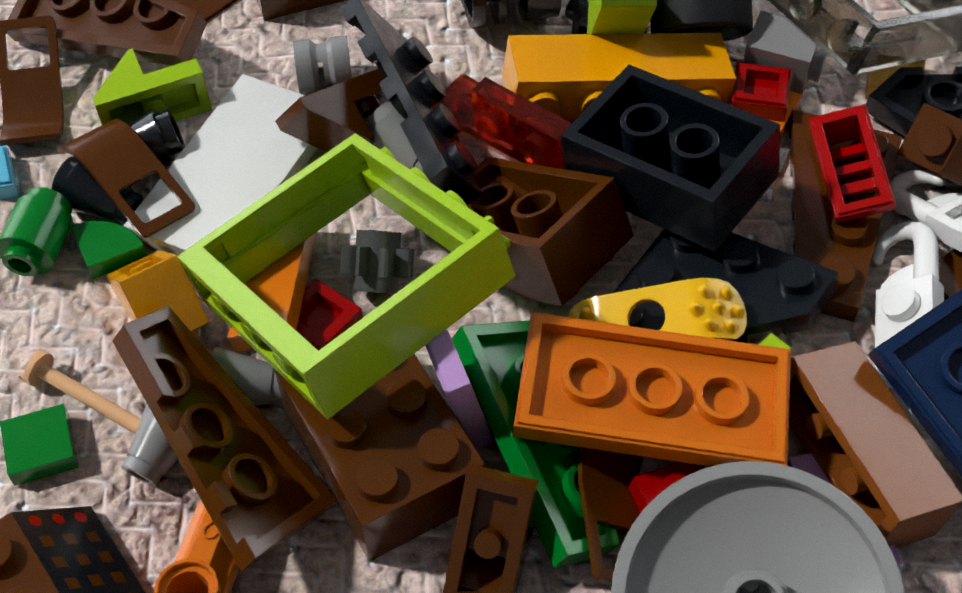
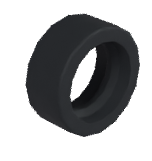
M657 0V7L650 20L651 34L721 33L724 41L744 37L753 30L752 0Z

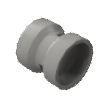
M347 35L330 37L326 43L315 44L310 39L293 41L300 94L317 92L321 86H333L352 79ZM323 62V67L319 68L318 63Z

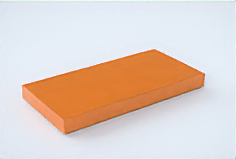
M531 312L512 437L710 467L739 461H760L787 466L791 349Z

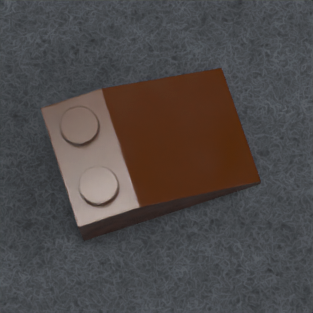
M487 157L473 171L482 195L467 207L483 218L487 215L493 217L495 225L500 229L501 234L510 239L511 245L507 252L516 277L504 286L519 296L563 306L605 264L610 262L614 255L634 236L614 177Z

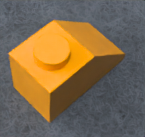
M157 250L106 274L110 285L131 321L169 306L196 338L199 337L196 329L209 323L184 268L175 254Z

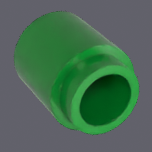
M35 187L30 189L27 195L18 198L0 234V258L7 269L21 276L45 274L52 270L71 229L70 226L73 224L71 216L72 205L66 197L49 188Z

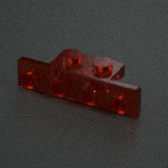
M460 75L446 88L447 96L443 98L445 106L457 118L464 132L518 162L565 169L561 134L572 124L571 122L486 77L478 82L467 75Z

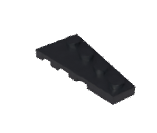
M349 0L340 9L347 23L353 27L356 26L365 34L358 41V44L365 58L372 63L375 62L385 77L379 85L387 100L391 102L397 112L405 119L400 125L427 178L445 193L449 190L454 191L468 206L482 195L473 173L478 166L472 154L459 140L457 134L462 131V127L454 114L445 106L443 98L447 96V92L440 80L430 70L429 65L433 62L431 54L420 40L414 36L407 40L363 0Z

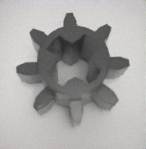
M357 230L356 245H341L340 274H354L353 290L397 293L399 278L413 277L415 249L401 248V232Z

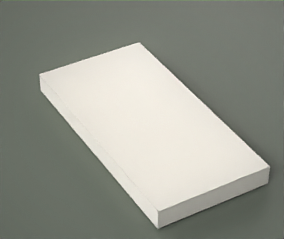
M242 74L167 170L194 202V212L148 238L141 237L128 220L124 227L135 233L143 245L178 256L301 171L317 148L280 131L275 120L295 101L305 95ZM160 178L135 210V214L142 222L147 223L180 205L181 202Z

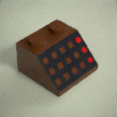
M91 506L11 512L0 518V593H146Z

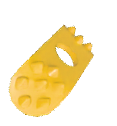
M716 278L687 279L595 296L575 304L568 313L570 318L630 326L629 320L632 311L642 303L654 302L659 304L665 311V321L660 331L729 341L736 340L744 334L747 325L746 310L739 293L729 282Z

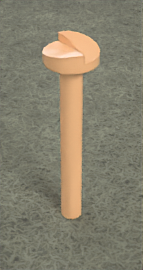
M41 348L32 355L24 373L19 375L20 380L33 387L45 381L133 433L137 431L141 418L54 369L53 355Z

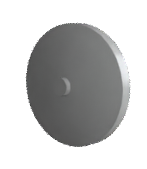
M739 461L704 468L685 476L658 494L643 509L624 538L617 556L611 593H905L899 568L887 541L873 520L858 504L838 488L813 474L786 465L760 461Z

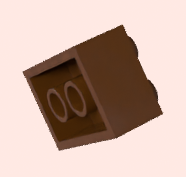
M415 354L328 420L275 370L284 410L326 486L337 499L336 504L369 562L458 516L466 471L472 464L485 467V463Z

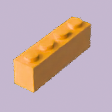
M721 33L508 35L502 72L511 122L575 121L628 65L725 103L729 101L736 76Z

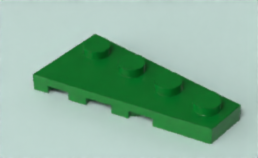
M530 320L461 326L451 339L510 473L539 480L531 519L553 567L557 568L589 561L590 556L578 484V453L580 447L512 437ZM597 524L602 557H606L620 545L616 528Z

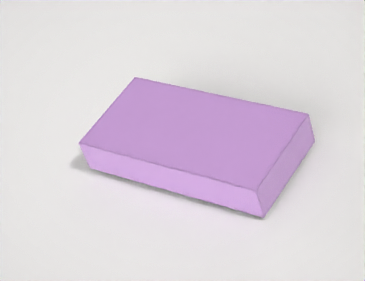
M445 330L425 346L458 423L474 448L479 450L495 442L448 330Z

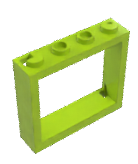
M356 133L177 256L201 299L327 420L516 277L507 252L511 245L510 239L501 234L500 229L495 225L493 217L487 215L483 218L469 209L461 197L454 191L449 190L445 193L433 185L417 167L407 168L398 162L385 146L379 149ZM369 195H372L451 251V253L319 351L245 285L247 281Z

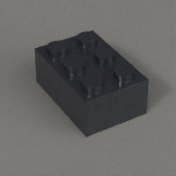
M628 65L561 134L566 170L614 177L627 212L714 252L779 176L780 124L632 65Z

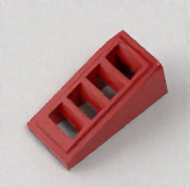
M866 104L808 118L811 143L836 224L895 210L896 202ZM859 139L860 144L832 151L829 150L830 145ZM861 155L865 157L864 161L834 168L833 162ZM870 172L872 177L839 185L838 179ZM876 189L878 194L876 197L847 204L844 203L843 196Z

